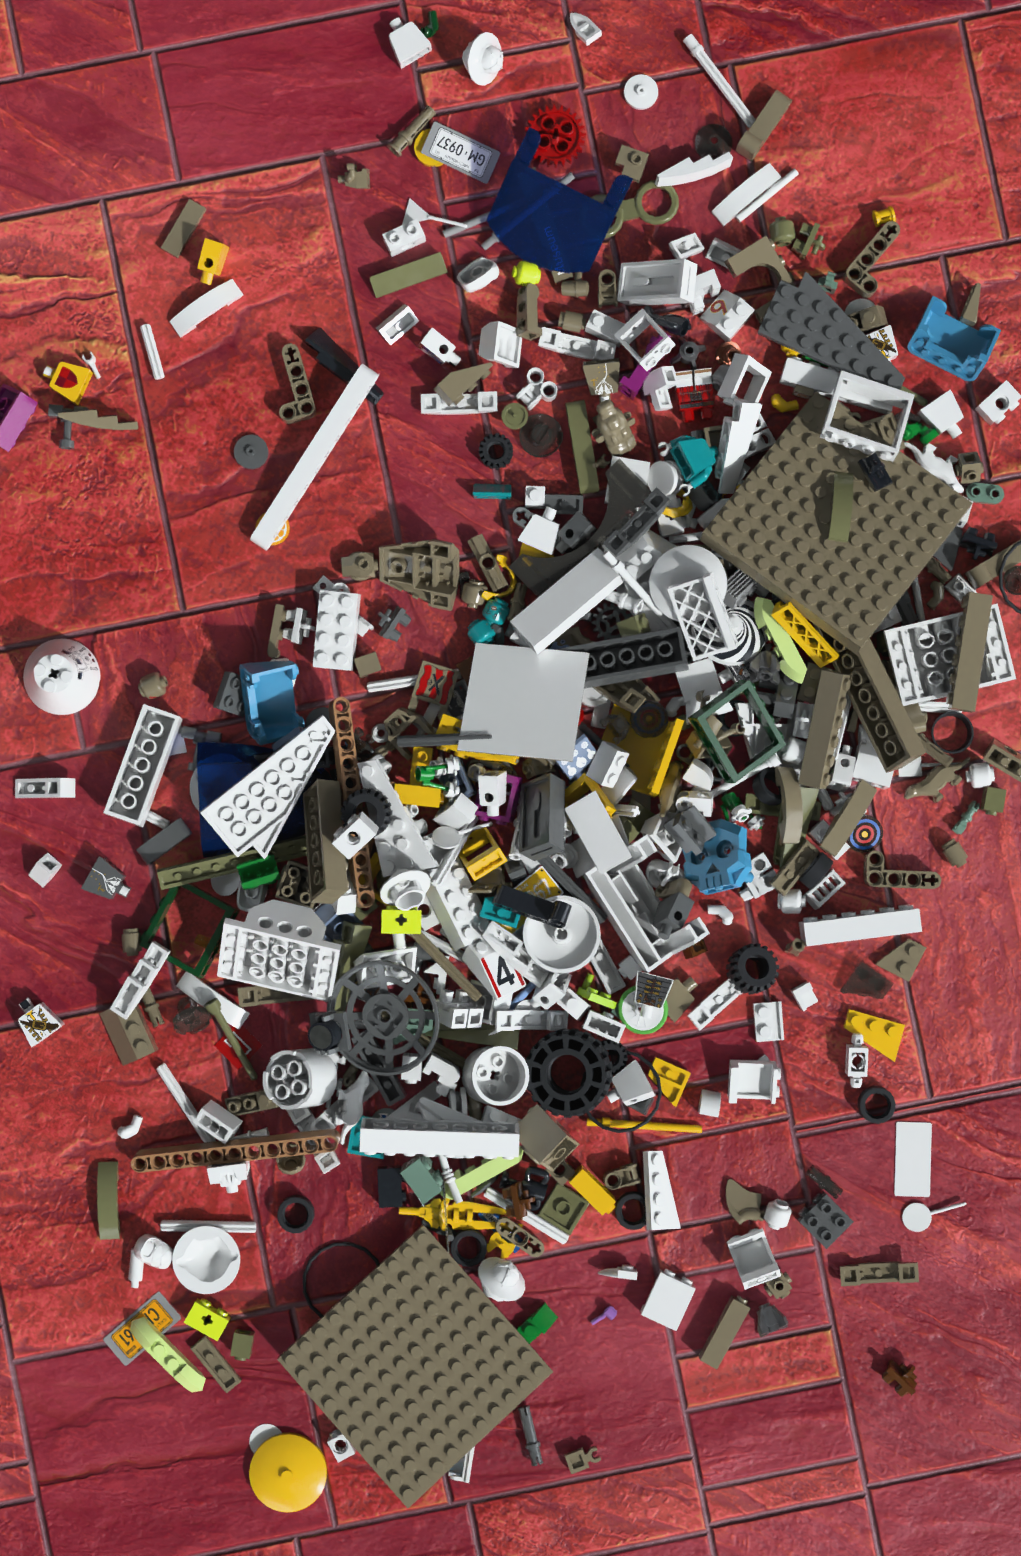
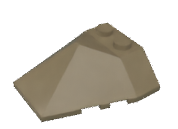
M435 539L380 546V581L399 591L404 590L412 594V597L415 599L420 598L428 602V605L433 608L452 611L459 586V549L451 542Z

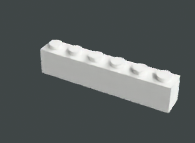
M792 356L785 361L779 383L795 387L798 384L814 389V393L817 391L822 396L832 398L840 373L831 367H828V369L822 368L816 362L805 363L802 362L801 358ZM841 389L838 401L883 414L891 413L893 408L892 405Z

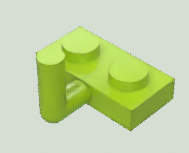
M587 973L582 987L578 988L576 994L595 1003L615 1009L617 1002L610 999L611 995L602 991L598 994V990L590 987L595 975Z

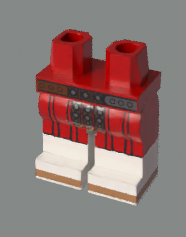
M711 368L697 369L693 371V374L692 370L675 372L678 380V385L675 386L679 414H682L684 423L694 422V412H701L702 421L711 420L715 406Z

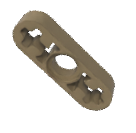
M502 1216L496 1220L495 1228L500 1235L532 1257H539L543 1254L544 1245L540 1239L508 1217ZM501 1222H508V1227L512 1229L510 1236H508L510 1232L507 1229L501 1230ZM517 1232L525 1234L523 1241H515L514 1236ZM528 1240L533 1245L538 1243L539 1251L534 1250L532 1252L531 1246L527 1244Z

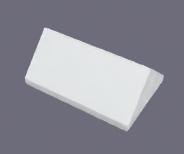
M412 946L403 949L364 953L353 961L355 967L367 961L386 960L402 964L415 972L417 947ZM383 965L385 976L397 978L405 983L413 978L410 974L399 968ZM370 966L356 972L358 984L369 978L376 977V967ZM379 982L370 984L364 989L379 987ZM387 982V986L394 985V983Z

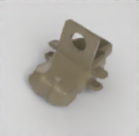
M611 400L602 401L596 406L598 415L593 417V421L598 428L592 431V436L596 437L597 443L604 441L612 456L619 457L631 451L637 445L630 426L635 424V418H631V412L623 414L619 408L614 407Z
M504 863L476 880V882L471 883L472 887L468 889V892L476 893L481 905H483L484 898L495 895L498 885L513 888L511 882H505L506 877L504 873L506 868Z

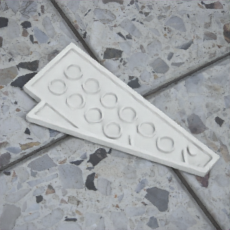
M323 715L200 811L202 816L237 857L252 845L264 859L267 857L335 732V729Z

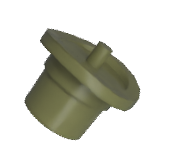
M511 403L504 407L501 418L506 427L517 430L526 424L528 412L523 405Z

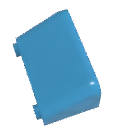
M932 296L907 348L913 355L965 381H974L986 365L1001 330L989 324L982 325L979 330H976L945 314L947 310L946 303Z
M289 660L240 664L239 671L246 726L250 736L259 745L277 742L298 726L301 728L305 727L303 717L296 713L292 680L296 679L299 674L296 663Z

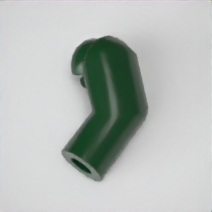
M429 11L427 13L429 23L420 30L426 38H431L439 29L436 11Z

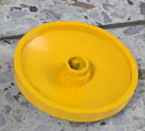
M291 1432L274 1435L265 1440L253 1455L249 1469L251 1487L257 1498L273 1510L280 1512L302 1510L315 1502L323 1491L327 1478L325 1457L317 1444L304 1435Z

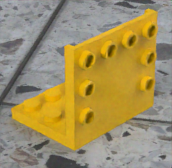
M614 704L602 740L613 743L629 753L626 763L630 765L629 768L638 778L630 789L655 798L660 792L684 720L678 718L674 722L664 720L663 725L657 731L643 733L634 725V713ZM639 711L637 713V724L640 728L644 730L655 729L661 722V718H658V721L654 726L645 727L640 723L639 720L640 714L642 712ZM645 713L642 718L643 722L646 724L653 723L655 716L650 715L652 719L647 721L646 716L650 714Z

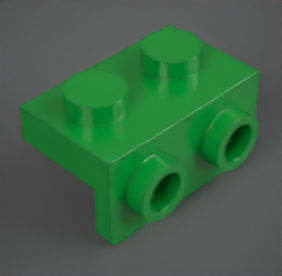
M273 854L267 855L265 859L259 857L236 865L243 890H254L259 885L273 884L278 879H281Z

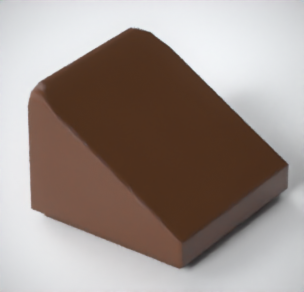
M701 939L696 944L682 951L685 958L690 959L708 950L704 940Z

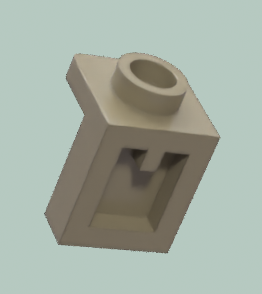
M528 758L522 762V769L527 780L537 775L555 772L554 765L547 759Z

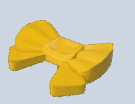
M496 1231L491 1235L489 1243H487V1251L491 1252L495 1247H499L502 1249L501 1259H505L514 1251L516 1245L501 1238V1235Z

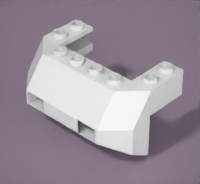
M647 834L627 847L632 856L630 859L602 875L596 866L583 874L597 903L608 916L609 922L632 958L645 973H649L672 955L696 944L710 934L706 925L698 917L684 924L680 930L671 933L668 940L661 939L658 936L659 930L653 926V920L660 900L655 896L652 886L637 865L658 851Z

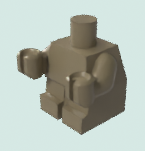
M347 163V170L349 172H345V175H338V183H345V186L356 189H370V169H362V171L358 172L357 165Z

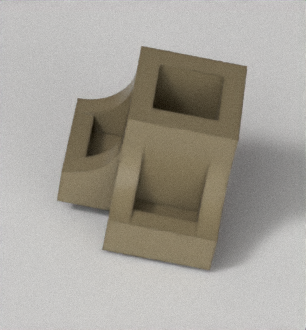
M621 145L615 165L623 169L621 177L639 183L649 154Z

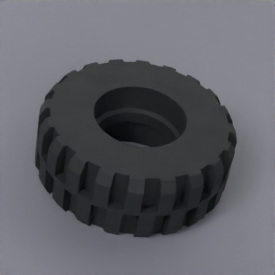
M563 1028L550 1032L532 1047L529 1056L526 1058L529 1069L527 1091L530 1090L531 1098L534 1102L537 1101L543 1110L550 1111L554 1116L562 1115L564 1118H571L572 1116L584 1115L593 1110L604 1099L610 1089V1083L613 1078L611 1069L613 1066L612 1061L608 1057L609 1053L607 1049L602 1047L600 1040L593 1038L592 1034L586 1031L582 1032L575 1028ZM562 1055H573L585 1066L586 1079L583 1085L576 1090L568 1091L560 1088L551 1076L553 1062Z

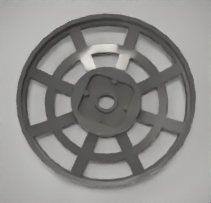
M374 960L353 967L337 981L333 988L332 996H329L327 1012L335 1011L336 1000L343 985L353 991L348 1001L346 1014L350 1031L358 1043L351 1051H339L350 1063L368 1073L390 1076L413 1069L429 1055L438 1038L440 1015L432 991L418 974L396 962ZM383 965L399 968L410 974L413 978L406 984L397 978L385 976ZM370 966L376 967V977L369 978L359 985L349 980L353 974L361 969ZM379 982L380 993L373 997L363 990L368 985ZM387 982L397 984L404 989L398 996L389 993ZM418 983L422 985L428 994L434 1012L424 1011L420 998L413 990ZM409 994L414 999L418 1011H408L404 1000ZM357 996L366 1001L363 1012H353ZM382 1011L389 1013L390 1020L386 1021L382 1018ZM409 1019H419L415 1035L406 1028ZM425 1019L435 1020L433 1036L425 1049L418 1041L424 1029ZM354 1020H363L368 1030L363 1037L357 1030ZM402 1034L408 1043L400 1048L393 1049V1038ZM374 1036L384 1039L385 1049L375 1047L369 1041ZM412 1047L420 1054L417 1059L409 1064L393 1067L394 1055L404 1053ZM365 1048L372 1053L385 1056V1068L368 1064L357 1057L358 1053Z

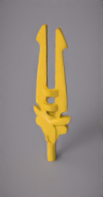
M434 1198L431 1203L419 1208L399 1207V1214L422 1217L429 1222L432 1228L437 1229L440 1226L442 1231H446L444 1200L441 1201L440 1198ZM446 1198L447 1223L451 1224L453 1229H496L495 1222L472 1220L473 1212L506 1215V1209L474 1202L462 1201L456 1204L454 1201L452 1205H448L450 1199ZM500 1223L501 1228L512 1232L507 1223Z

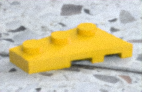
M848 1009L844 1028L852 1034L861 1033L864 1042L895 1062L905 1025Z

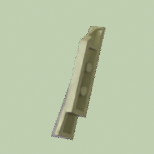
M440 1023L438 1038L517 1049L520 1030L500 1031L493 1035H488L495 1031V1025L482 1023L479 1028H449ZM435 1025L431 1031L425 1033V1036H433Z

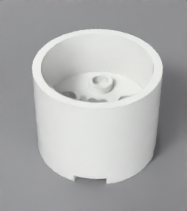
M485 1046L476 1049L465 1060L462 1072V1083L468 1095L478 1102L490 1105H508L517 1101L524 1094L529 1082V1069L525 1059L514 1049L504 1046ZM491 1072H495V1073H496V1074L494 1075V1078H495V1079H490V1076L492 1075Z
M314 1048L280 1051L270 1058L271 1060L266 1071H263L265 1094L269 1100H272L281 1109L286 1110L324 1104L333 1095L337 1084V1072L332 1059L327 1054L321 1055L320 1051H314Z

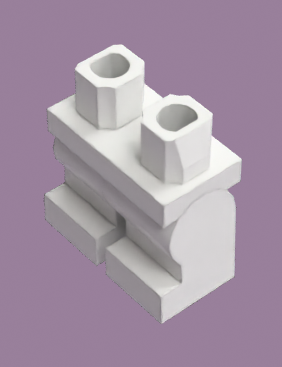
M764 852L751 859L752 870L750 872L753 873L754 879L751 883H746L747 888L739 892L744 901L753 897L756 899L774 889L769 884L776 875L774 869L763 874V872L772 867Z

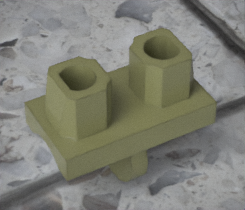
M815 222L813 226L803 223L799 234L808 237L806 243L796 239L791 249L800 254L799 259H805L810 247H813L811 253L814 255L817 254L818 250L824 251L826 247L822 243L824 237L819 235L817 240L814 239L820 224Z

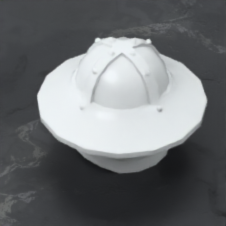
M483 32L479 34L472 42L468 43L467 48L463 51L462 59L464 66L468 70L471 80L478 85L485 86L491 83L497 76L498 71L503 69V52L501 51L498 38L493 33Z
M397 868L383 884L380 890V897L384 903L396 906L402 911H408L423 903L425 893L430 887V877L427 873L420 870Z
M489 1257L481 1262L478 1268V1277L481 1281L483 1293L487 1297L497 1302L515 1301L522 1297L525 1291V1280L511 1260L507 1261L498 1257Z

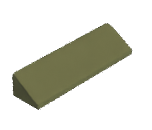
M438 252L371 276L369 280L375 297L379 298L448 272L442 254Z

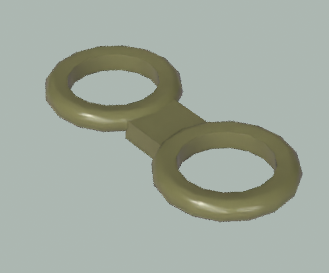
M656 180L644 183L637 190L635 198L620 202L612 196L596 194L589 197L582 204L579 211V223L583 231L597 239H607L615 235L621 229L623 222L638 218L652 225H662L676 215L679 207V197L672 186L657 187L655 185ZM659 188L669 194L671 207L666 214L654 217L644 211L642 198L647 191ZM596 203L609 204L616 213L614 225L603 231L593 229L587 221L586 214L588 209Z

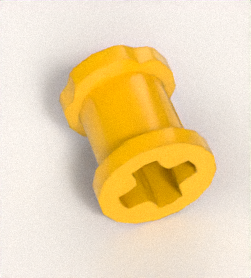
M888 206L887 209L872 211V218L876 227H880V224L889 221H896L892 206Z

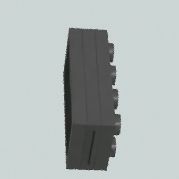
M552 773L537 775L535 779L521 784L519 853L533 861L564 851L565 781Z

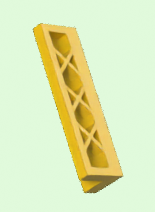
M779 601L775 604L771 616L820 668L838 659L839 654L791 602L784 604L782 601Z

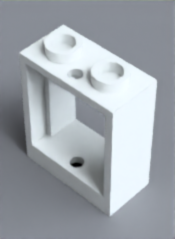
M643 308L614 334L646 371L654 367L675 346V343ZM651 325L663 339L641 358L629 344Z
M735 353L717 395L723 399V403L733 406L734 398H738L735 394L747 370L754 376L744 396V400L758 403L772 372L751 356Z

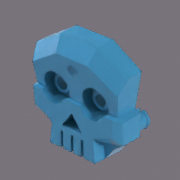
M723 819L711 821L709 824L716 831V836L704 843L703 851L698 855H695L693 851L688 853L683 851L686 860L683 865L685 879L691 881L705 895L742 886L743 882L751 883L754 879L753 873L750 872L752 870L751 856L747 853V829Z

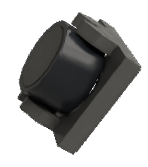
M346 1011L309 1013L311 1027L308 1031V1039L314 1051H320L321 1055L326 1053L331 1055L338 1051H349L352 1049Z

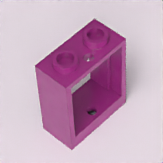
M507 774L506 782L511 783L512 788L506 816H487V812L481 811L482 806H480L478 786L475 805L478 806L475 815H478V819L489 821V818L495 819L497 824L506 826L508 822L513 823L523 778Z

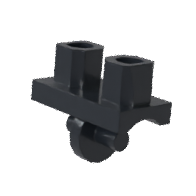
M876 453L858 461L874 492L892 484L893 481L888 475L884 463L880 461Z
M968 527L961 538L959 547L966 548V552L972 553L971 559L976 560L978 556H992L998 544L995 542V534L988 532L984 534L983 538L977 537L978 530L976 528Z

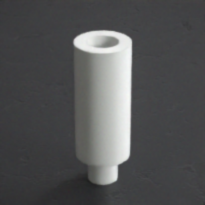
M131 1248L128 1280L131 1281V1288H138L139 1281H142L144 1263L135 1257L134 1248Z

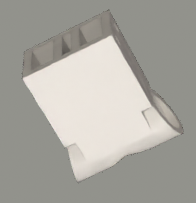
M710 658L688 664L689 670L675 672L686 704L687 725L691 724L688 717L700 709L701 702L696 700V693L698 691L704 690L703 698L710 695V700L706 701V704L723 693L713 661ZM728 702L713 714L727 713L733 711V708Z
M859 724L858 745L854 756L856 761L852 781L858 782L863 779L871 786L884 790L890 788L894 771L885 772L863 725Z

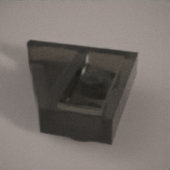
M861 961L840 989V992L883 999L894 983Z

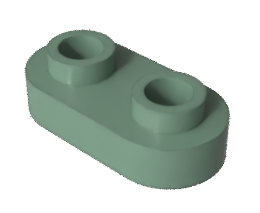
M972 483L965 489V497L973 501V503L995 505L1003 500L1004 490L999 485ZM973 489H977L979 494L974 495ZM992 491H996L998 496L993 497Z

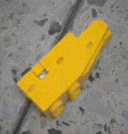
M443 714L436 734L460 733L462 720ZM458 745L436 747L445 752L453 750L455 751V756L464 759L472 757L478 760L502 761L516 765L520 758L516 756L457 751Z

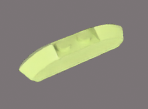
M756 597L754 616L758 629L766 628L764 633L769 641H773L775 645L773 650L776 656L782 658L779 662L782 672L793 681L802 684L807 668L790 635L771 616L774 608L772 601Z
M519 1146V1157H514V1159L507 1160L502 1157L483 1159L480 1166L475 1167V1165H472L465 1169V1174L460 1169L453 1172L460 1195L519 1163L523 1156L521 1146ZM445 1183V1197L453 1200L450 1188Z
M141 1317L133 1320L130 1332L140 1345L187 1390L191 1392L202 1391L206 1379L203 1373L147 1318Z

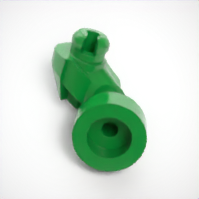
M907 423L902 439L908 441L915 435L920 434L919 440L925 446L936 438L939 433L935 428H929L926 425L922 426V423Z

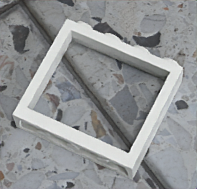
M841 370L835 384L820 438L828 442L841 444L846 448L862 451L867 455L876 453L882 460L893 462L900 449L915 395ZM841 389L902 409L891 447L830 426Z

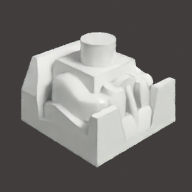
M500 321L490 322L481 328L478 355L486 360L503 364L506 368H519L522 338L516 336L517 328Z
M250 1161L208 1165L207 1172L210 1184L220 1183L221 1187H226L227 1193L238 1192V1185L241 1184L242 1180H247Z

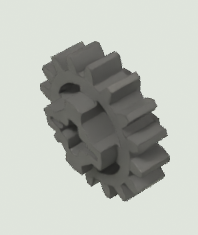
M612 602L609 607L604 603V609L602 610L598 607L597 611L599 614H593V617L596 619V621L591 622L592 625H596L593 632H599L598 639L602 636L604 640L621 638L620 633L611 635L613 631L619 629L616 625L609 627L610 623L607 620L611 621L614 618L616 619L615 623L621 622L619 618L620 613L625 620L630 618L632 614H626L627 609H619ZM614 610L611 615H603L607 611ZM599 622L604 624L606 628L605 633L602 631Z

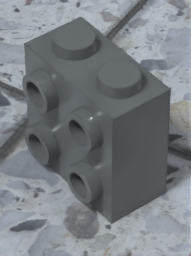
M823 1192L813 1197V1203L808 1208L805 1206L800 1210L797 1220L827 1249L854 1221Z

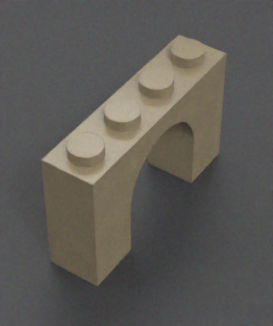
M767 236L724 261L733 278L752 267L764 266L773 271L777 277L778 284L782 280L795 286L793 275L791 272H787L784 267V259L781 255H777L774 250L776 248L771 238L768 239ZM771 301L754 311V315L760 325Z

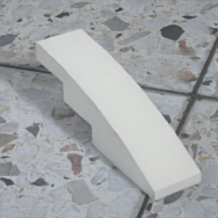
M727 152L713 160L710 155H707L694 163L688 157L658 174L655 185L657 187L679 185L714 175L730 167L733 156L730 152Z
M492 920L482 937L509 965L539 988L550 972L539 967L530 958L526 949L522 946L523 941Z
M153 941L144 957L139 960L131 976L127 977L110 1010L126 1020L153 982L171 951Z

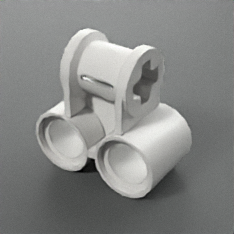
M536 367L528 371V385L516 395V398L521 399L529 411L541 399L551 402L557 396L556 384L551 381L543 383L544 373L540 368ZM538 374L541 379L538 382H533L530 376ZM545 388H552L554 393L550 396L545 395L543 392Z

